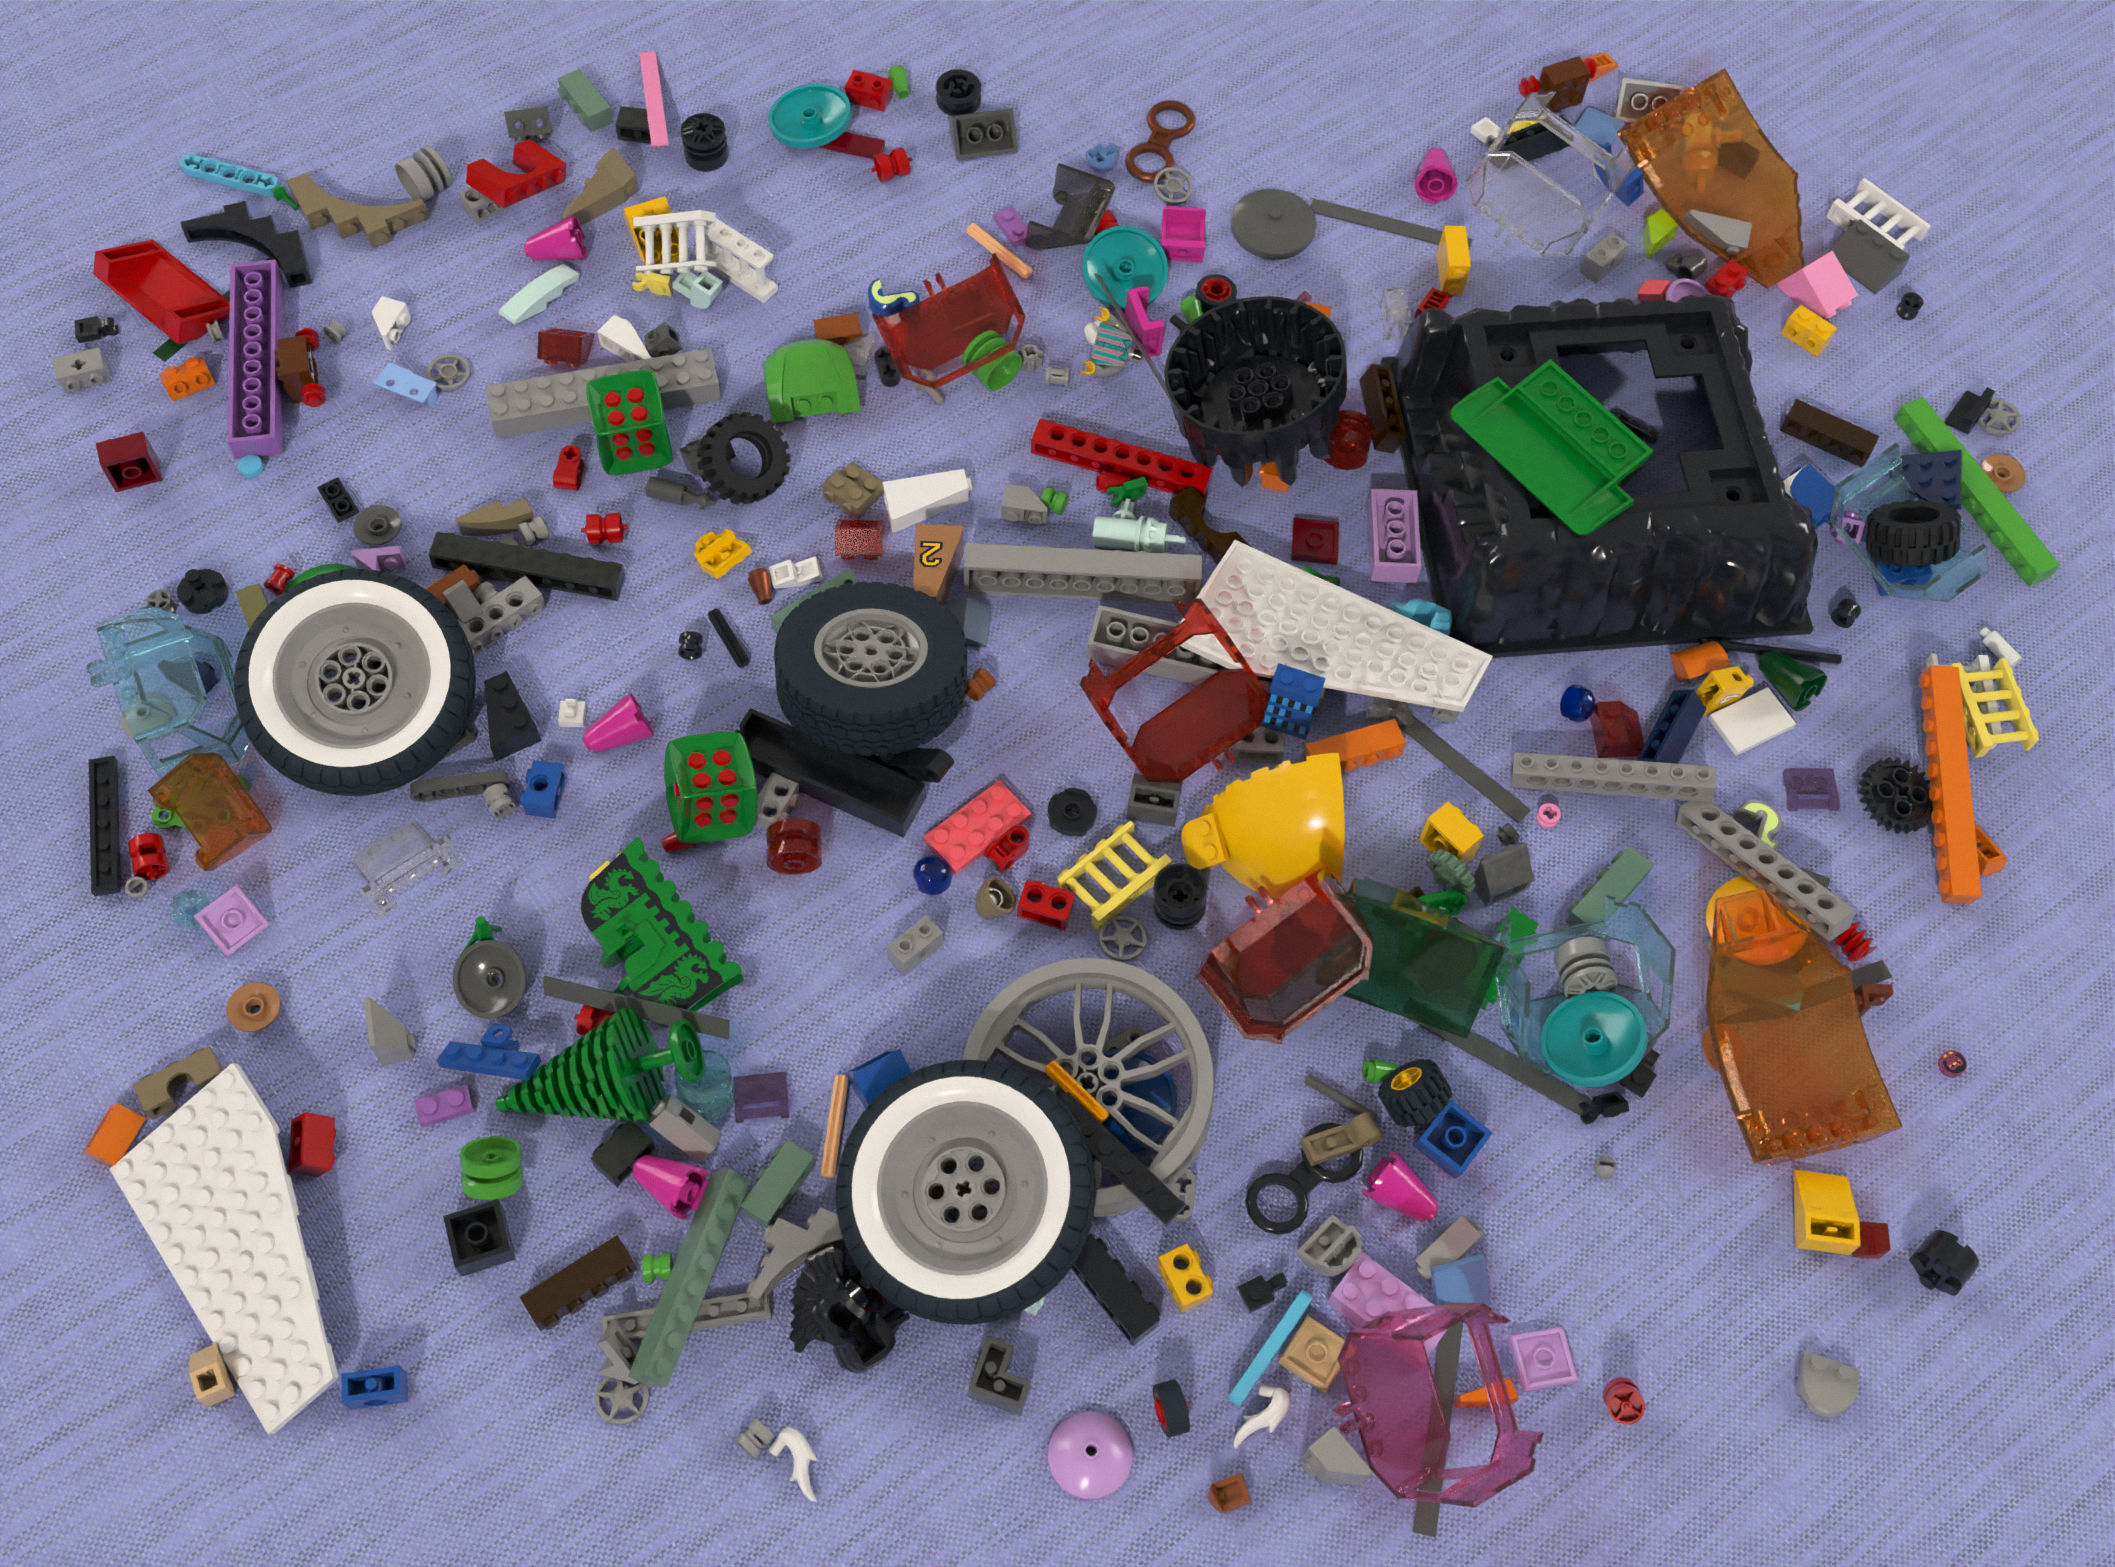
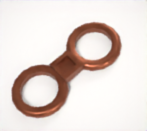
M1161 101L1153 105L1148 111L1146 120L1148 127L1152 131L1148 142L1133 147L1127 153L1125 159L1127 171L1134 178L1152 183L1160 172H1144L1135 166L1134 159L1142 153L1149 152L1161 156L1166 163L1163 169L1174 167L1175 161L1168 149L1173 139L1188 135L1193 130L1196 121L1193 111L1179 101ZM1174 110L1182 113L1186 117L1187 122L1183 127L1171 130L1161 127L1156 122L1155 117L1162 111ZM1165 174L1160 176L1157 182L1165 179Z

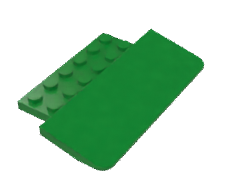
M1551 359L1512 389L1497 376L1467 395L1451 410V418L1565 525L1581 536L1593 533L1633 505L1634 499L1617 484L1653 455V450Z

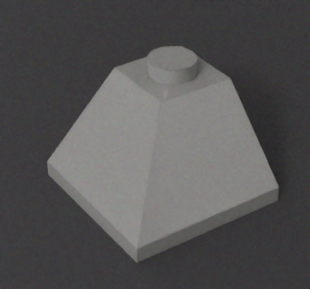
M365 997L364 1006L369 1046L380 1063L387 1065L414 1059L413 1049L417 1048L414 1033H410L405 1024L373 999Z

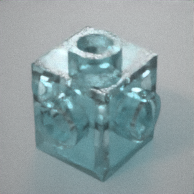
M192 889L188 892L184 890L178 893L173 898L174 902L170 904L174 910L170 915L179 926L184 923L189 930L201 926L193 915L210 904V902L202 892L197 895ZM193 904V907H192L191 910H189V911L184 910V909H186L187 907H189L190 905Z

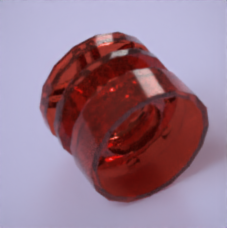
M1340 410L1339 421L1331 432L1332 454L1330 458H1324V460L1329 465L1343 470H1355L1364 466L1368 459L1374 433L1373 421L1360 412Z

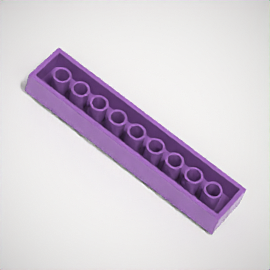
M276 260L230 264L227 442L235 459L246 455L268 456L282 454L283 381H279L276 367H280V363H277L274 350L278 349L277 340L283 339V276Z

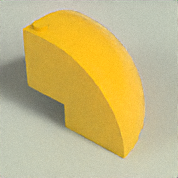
M1339 753L1306 756L1307 761L1291 764V761L1287 760L1277 765L1273 770H1270L1268 766L1252 772V778L1243 782L1241 779H1237L1225 787L1226 791L1213 796L1214 802L1211 805L1206 804L1200 817L1210 813H1217L1230 859L1229 862L1223 863L1221 866L1236 880L1261 894L1277 899L1297 902L1318 901L1319 903L1335 900L1342 876L1345 841L1344 798Z

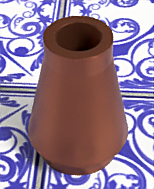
M757 568L750 571L747 580L758 599V603L760 605L771 603L770 573L765 568Z

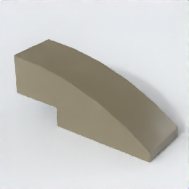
M523 498L504 507L500 500L462 515L456 518L462 535L492 536L519 531L518 524L531 522L534 515L526 499Z

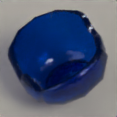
M1576 684L1568 687L1561 698V715L1570 721L1578 723L1589 719L1595 710L1596 704L1593 692L1586 687Z
M930 855L918 860L914 865L913 877L920 892L928 895H937L949 888L952 874L950 866L945 859L937 855Z

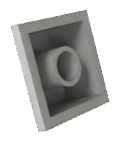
M1335 1426L1308 1447L1301 1458L1304 1462L1302 1466L1307 1474L1312 1478L1316 1477L1320 1482L1361 1486L1373 1472Z

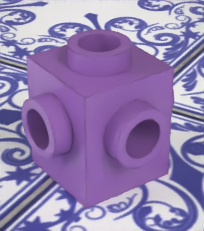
M1845 511V514L1837 513L1836 518L1832 519L1829 531L1837 539V543L1850 545V543L1859 544L1866 531V522L1859 517L1858 513ZM1849 523V528L1844 530L1845 524Z

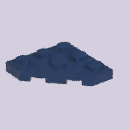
M1962 450L1890 457L1889 476L1891 481L1904 486L1909 493L1919 500L1935 501L1939 504H1947L1956 510L1961 509Z

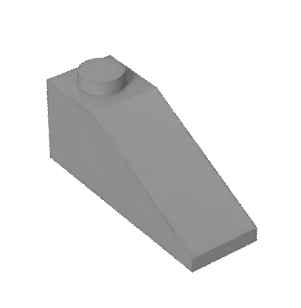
M1692 209L1683 215V219L1719 249L1726 250V253L1736 255L1748 248L1752 223Z

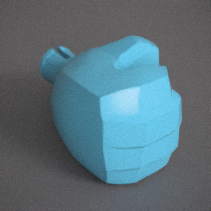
M1417 598L1411 599L1406 604L1398 599L1390 603V610L1447 636L1450 635L1452 625L1450 610Z

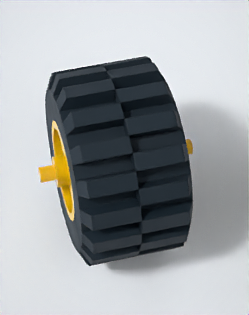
M1418 1059L1408 1062L1391 1072L1380 1085L1378 1096L1398 1126L1412 1127L1425 1123L1440 1113L1450 1102L1452 1089L1434 1061Z

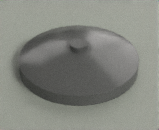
M1263 189L1244 196L1234 207L1231 218V230L1237 243L1249 253L1266 259H1286L1300 254L1311 244L1316 229V219L1311 207L1297 195L1279 189Z

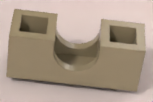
M209 1046L194 1051L191 1056L181 1061L168 1064L165 1069L155 1074L144 1076L139 1082L133 1084V1087L144 1112L152 1120H155L178 1108L175 1092L180 1085L186 1082H195L196 1086L201 1090L224 1069L218 1056Z

